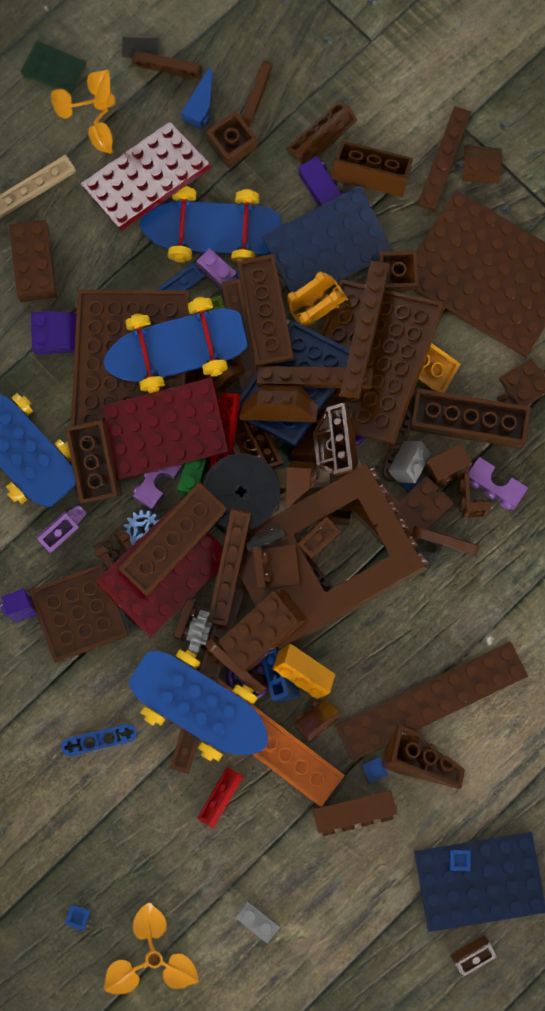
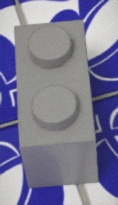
M404 441L388 471L398 483H416L431 452L422 441Z
M249 901L236 916L238 921L266 943L270 941L280 927Z

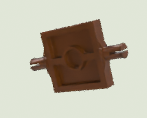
M533 359L504 374L499 379L505 387V393L496 397L499 402H504L510 398L517 405L527 406L545 396V369L543 371L539 369Z

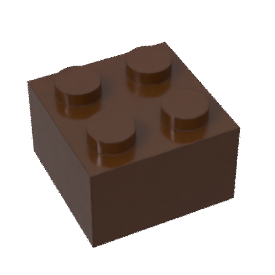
M237 111L206 131L207 141L228 168L258 148L257 137Z
M459 444L427 460L424 470L435 485L444 488L451 484V480L455 478L460 480L464 473L469 472L472 462L463 445Z

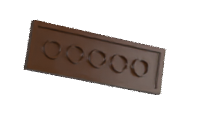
M274 254L237 261L257 368L258 366H268L294 360Z
M199 482L118 569L148 596L229 509Z

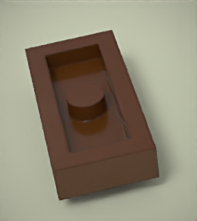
M326 517L298 545L313 559L341 531Z

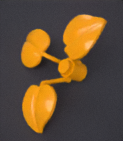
M109 70L94 71L87 77L88 89L95 95V99L71 103V95L66 90L56 89L52 91L50 95L52 106L57 115L63 119H68L72 116V107L94 103L96 109L102 110L95 119L94 125L88 129L89 138L93 146L101 152L113 153L111 131L105 123H98L102 116L108 112L107 108L115 105V97L110 92Z
M151 903L145 904L137 912L133 921L135 936L141 940L148 938L150 951L145 956V963L132 968L131 964L126 960L113 962L106 972L104 990L108 993L126 994L133 991L140 981L135 971L147 966L151 968H157L160 965L165 966L163 979L173 989H182L199 982L197 970L187 956L173 954L169 958V962L166 963L163 962L162 955L155 951L152 938L161 937L166 930L167 923L164 915Z

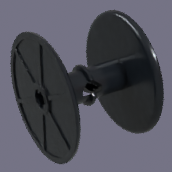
M233 454L222 458L211 467L203 482V486L229 509L215 524L225 534L227 533L232 508L251 512L248 526L249 531L262 525L272 516L277 508L281 494L279 481L274 470L264 460L250 454Z

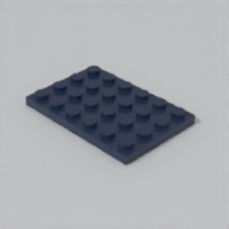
M361 185L261 237L269 254H274L276 267L289 293L301 289L315 279L319 272L333 276L335 281L338 282L369 266L371 261L377 262L379 252L393 251Z
M292 320L288 330L294 360L268 365L282 367H346L350 349ZM258 371L241 395L238 417H240L242 403L260 388L257 386ZM304 388V390L317 403L319 414L335 388ZM245 420L295 448L313 423Z
M532 832L414 851L428 932L545 913V899ZM450 850L471 851V871H450Z

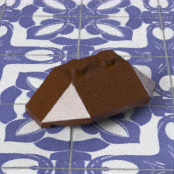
M262 385L242 403L239 418L240 420L316 422L319 407L302 386Z
M345 402L327 407L313 432L316 465L318 468L337 476L354 471L358 464L355 430Z
M238 417L233 453L254 455L268 463L271 468L283 466L284 463L269 433L245 420H240Z

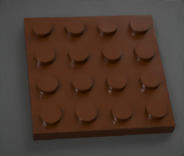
M102 563L29 590L55 664L128 636L118 605L95 583L105 572Z

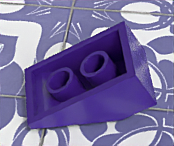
M55 311L31 312L32 349L35 355L75 352L77 313Z

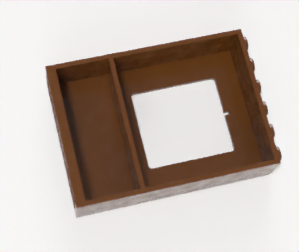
M362 465L273 516L262 525L247 531L239 576L255 605L260 604L273 591L282 589L306 619L300 627L278 645L279 649L289 644L294 645L428 569L426 567V564H428L426 557L422 552L418 553L416 549L419 546L414 536L408 535V525L402 517H398L397 513L400 511L396 504L387 498L390 494L385 485L378 482L381 478L373 466ZM355 499H359L372 524H378L375 529L390 555L360 574L325 592L298 545L295 534ZM295 545L300 584L267 589L257 588L253 548L261 547L266 549Z

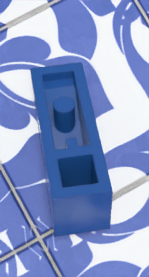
M210 68L181 112L183 121L202 130L204 125L207 126L211 119L213 73Z
M277 646L262 660L272 701L286 702L301 695L299 687L273 670L278 651L280 650Z

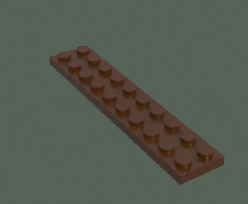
M510 641L335 727L353 762L388 745L399 725L417 731L528 677V674Z

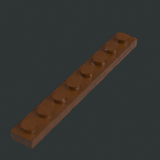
M371 261L341 386L340 395L342 397L360 399L390 270V263Z

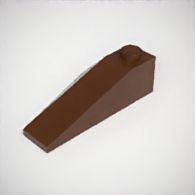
M399 725L385 749L381 767L398 774L461 789L465 770L451 758L444 756L436 750V746L432 743L429 744L421 738V734Z

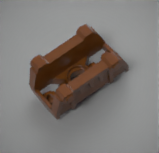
M117 531L92 547L95 549V555L102 559L107 569H109L114 564L115 559L120 558L133 545L129 541L130 535L126 531ZM112 537H115L120 545L119 552L117 549L114 550L112 548ZM105 549H109V556L106 553Z

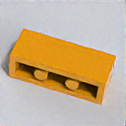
M292 644L278 651L273 670L293 682L297 687L308 692L312 697L320 699L331 691L335 673Z

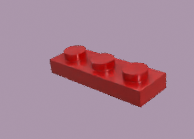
M226 767L197 819L214 828L244 776Z

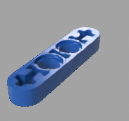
M125 724L65 739L62 742L61 749L65 755L75 756L134 741L137 737V730L133 725ZM126 728H129L130 731L134 732V734H131L130 739L127 736H121L122 741L118 742L116 730H119V733H124ZM111 732L114 734L115 739L112 743L108 744L104 742V735ZM87 737L95 739V745L92 748H87L84 744ZM81 739L83 750L80 751V747H75L73 752L70 753L69 750L65 749L68 746V742L79 744L77 740Z

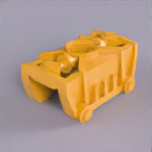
M319 272L311 282L298 291L290 292L287 295V306L297 323L308 327L311 324L314 325L315 321L335 307L338 308V305L349 299L333 276ZM335 284L336 287L333 288L332 293L328 296L326 290ZM301 307H307V311L304 313L294 314Z

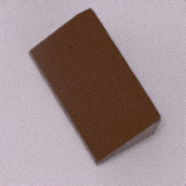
M336 510L326 517L334 524L348 526L351 512Z
M484 935L450 955L462 977L497 957L490 942Z

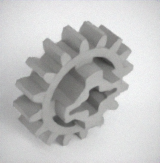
M201 610L198 617L193 618L187 635V640L191 641L189 651L198 653L201 645H206L212 623L208 622L210 612Z

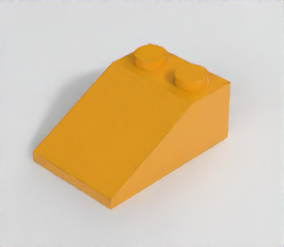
M431 343L417 383L431 391L445 393L461 363Z

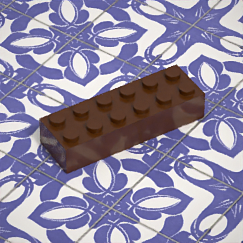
M417 388L410 430L523 449L526 444L531 407Z

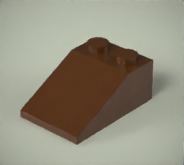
M318 699L310 706L312 709L308 713L303 711L295 717L296 722L294 725L308 743L335 723L341 716V713L326 699L322 702Z

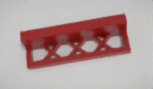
M220 394L219 406L230 453L211 457L209 468L222 458L232 455L241 399L240 394Z

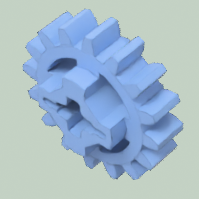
M140 510V515L134 512L133 519L127 518L129 524H124V527L127 528L126 532L130 535L129 541L132 545L144 535L142 531L144 528L147 532L159 521L157 520L159 517L157 514L152 515V512L149 510L146 513Z

